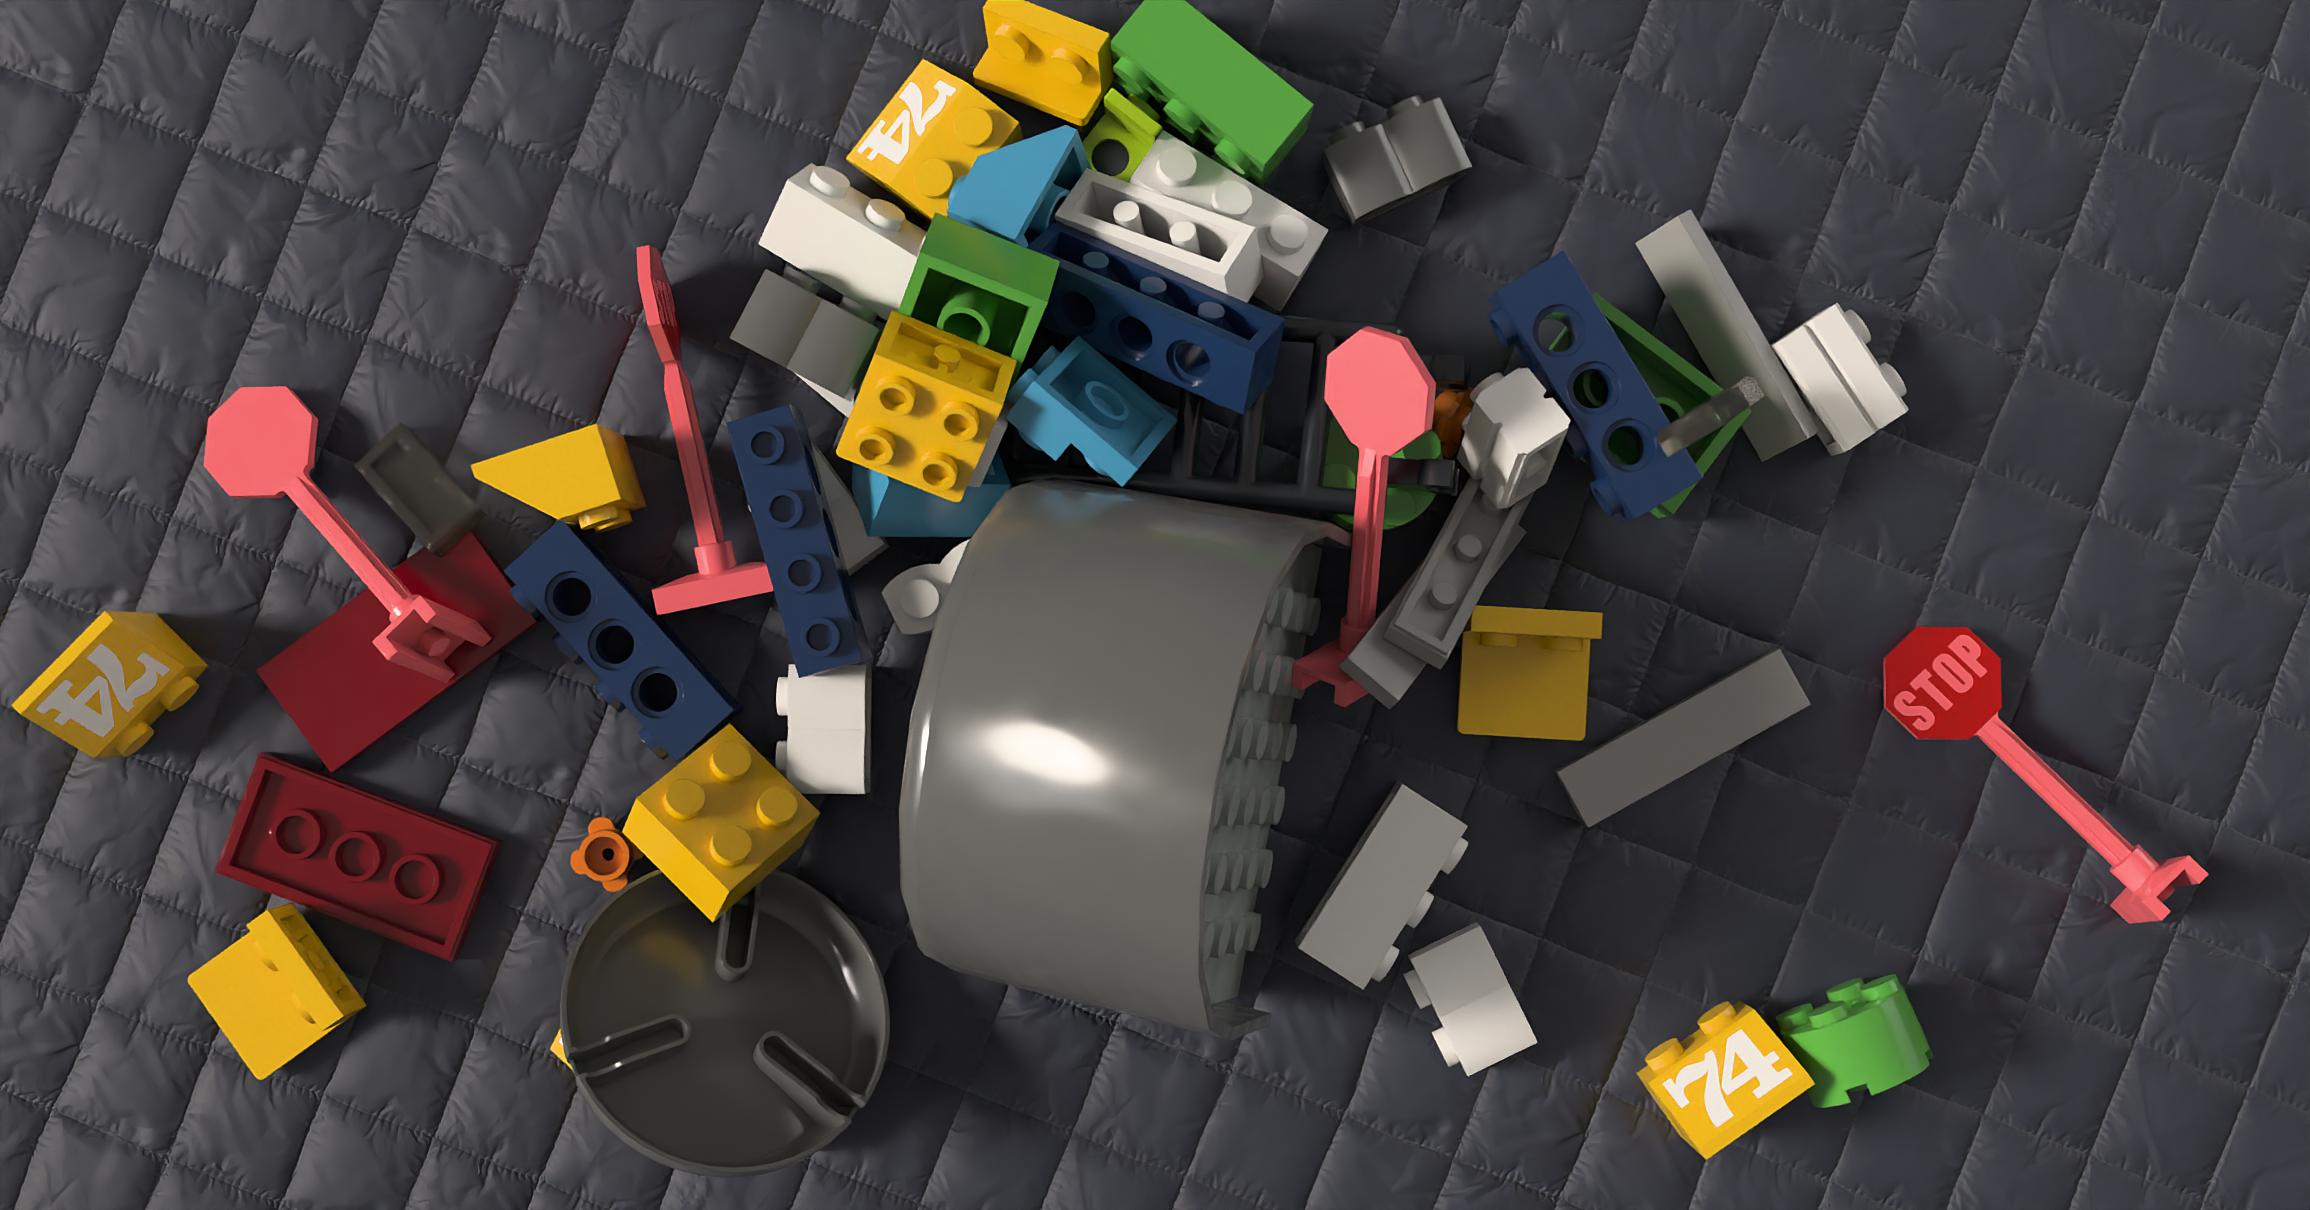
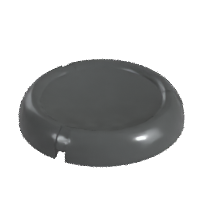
M658 869L631 882L614 894L596 912L584 928L568 961L562 984L560 1029L564 1054L567 1062L571 1065L580 1093L596 1116L619 1139L640 1154L682 1172L708 1177L737 1178L767 1174L800 1162L827 1146L852 1122L851 1118L856 1111L863 1108L880 1079L889 1044L890 1014L884 980L866 940L840 908L809 884L790 874L774 869L717 920L712 922Z

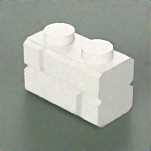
M1838 303L1819 312L1770 345L1820 430L1816 434L1831 456L1850 450L1909 410L1901 398L1907 392L1901 377L1888 363L1878 364L1866 346L1871 341V336L1865 323L1853 310L1849 309L1843 312Z
M1519 367L1505 377L1502 373L1497 372L1479 383L1470 394V399L1474 402L1472 412L1461 423V428L1465 431L1457 459L1474 480L1482 479L1480 488L1497 509L1509 508L1546 484L1571 421L1553 398H1544L1546 389L1529 368L1521 369Z

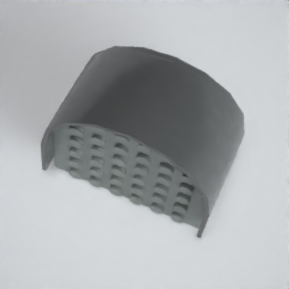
M1056 477L1042 478L1007 490L965 547L935 619L911 712L899 804L900 887L918 948L923 954L962 974L1230 1041L1270 1026L1272 1013L1223 1001L1238 997L1246 950H1254L1260 933L1261 915L1254 912L1258 887H1266L1272 870L1273 852L1266 849L1270 824H1278L1284 807L1285 789L1278 786L1282 761H1290L1296 744L1297 726L1290 723L1294 698L1301 699L1305 692V689L1300 690L1292 686L1293 663L1302 658L1306 635L1313 636L1315 634L1321 610L1320 599L1314 597L1323 549L1313 544L1352 550L1353 534L1328 522Z

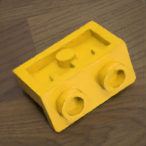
M987 0L983 6L988 49L973 71L974 83L1076 125L1085 126L1113 81L1110 33L1025 0Z

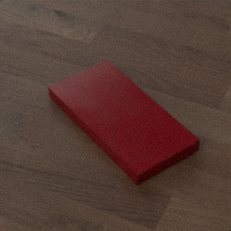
M459 520L392 570L413 595H421L476 620L492 638L484 647L467 640L460 644L444 660L455 673L447 683L388 661L372 643L392 622L389 620L391 613L369 588L256 670L331 773L342 770L542 622L539 617L534 618L527 613L513 598L509 590L515 584L503 571L501 565L467 520Z
M260 752L214 872L452 962L459 957L502 840L269 752Z

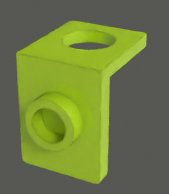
M1111 88L1104 97V116L1082 144L1092 170L1097 171L1092 164V154L1095 148L1105 141L1121 143L1128 151L1129 163L1122 173L1111 177L1129 183L1132 175L1163 131V127L1157 123L1160 120V116L1147 103L1133 94H1130L1126 99L1115 89Z

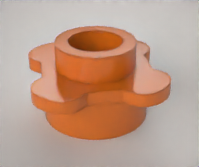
M1470 387L1469 393L1458 392L1457 394L1451 391H1444L1434 401L1432 430L1442 443V455L1448 458L1455 455L1465 434V431L1461 428V423L1472 412L1474 402L1470 399V394L1474 389Z
M599 817L592 820L588 825L589 836L583 840L580 848L572 853L570 859L571 866L577 874H586L591 879L602 882L603 887L607 891L618 892L628 885V872L635 860L643 858L645 854L622 831L615 828L612 819ZM606 848L613 850L614 858L612 860H606L603 857V851Z

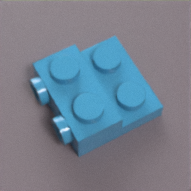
M1079 335L1062 353L1054 346H1051L1032 369L1029 368L1019 378L1005 397V400L1013 407L1004 418L1018 429L1020 436L1026 443L1037 450L1046 452L1055 461L1073 444L1084 454L1085 460L1095 471L1102 475L1110 476L1122 487L1178 421Z

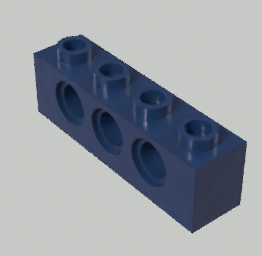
M1056 220L1026 247L1060 261L1047 306L1039 322L1044 328L1058 332L1071 339H1075L1079 335L1090 346L1106 356L1119 359L1154 375L1160 380L1173 383L1209 399L1221 407L1229 408L1242 415L1272 383L1285 323L1284 318Z
M1565 250L1497 290L1488 299L1493 311L1488 313L1487 317L1498 339L1506 348L1513 344L1516 346L1528 366L1526 368L1530 369L1546 389L1544 398H1553L1571 419L1562 444L1573 459L1578 460L1581 457L1585 459L1596 477V480L1590 483L1591 490L1607 515L1612 517L1618 513L1623 523L1635 520L1704 478ZM1555 319L1566 326L1569 331L1570 342L1565 351H1552L1542 344L1538 334L1539 325L1542 320ZM1578 375L1593 376L1601 383L1604 390V398L1599 408L1591 409L1584 407L1576 400L1573 393V385ZM1616 430L1625 431L1636 440L1638 454L1633 464L1629 466L1617 463L1609 454L1608 440Z
M788 404L727 422L726 426L798 677H810L873 659L802 410Z
M559 520L503 570L516 584L509 590L513 598L534 618H537L541 613L558 631L552 637L557 647L576 665H580L585 661L601 678L595 684L598 692L618 712L622 713L628 708L644 726L638 731L639 737L660 759L665 760L670 755L675 762L683 761L717 734L744 709L661 616L657 615L652 606L578 524ZM576 580H582L590 589L591 602L586 611L576 616L567 609L564 595L571 583ZM622 626L631 633L634 639V650L626 661L618 663L608 654L606 644L610 633ZM660 674L669 676L677 687L676 701L667 710L657 708L649 697L650 684Z

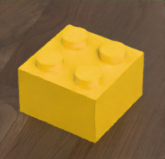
M729 723L636 798L622 832L714 922L803 845L820 812Z

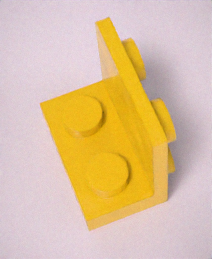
M891 310L836 449V454L843 459L952 502L961 501L1004 404L1017 360Z
M1476 605L1462 631L1457 731L1462 734L1583 740L1586 729L1590 639H1601L1603 613Z
M294 903L266 910L246 925L250 930L248 934L188 977V983L253 1075L259 1080L269 1077L367 1006Z

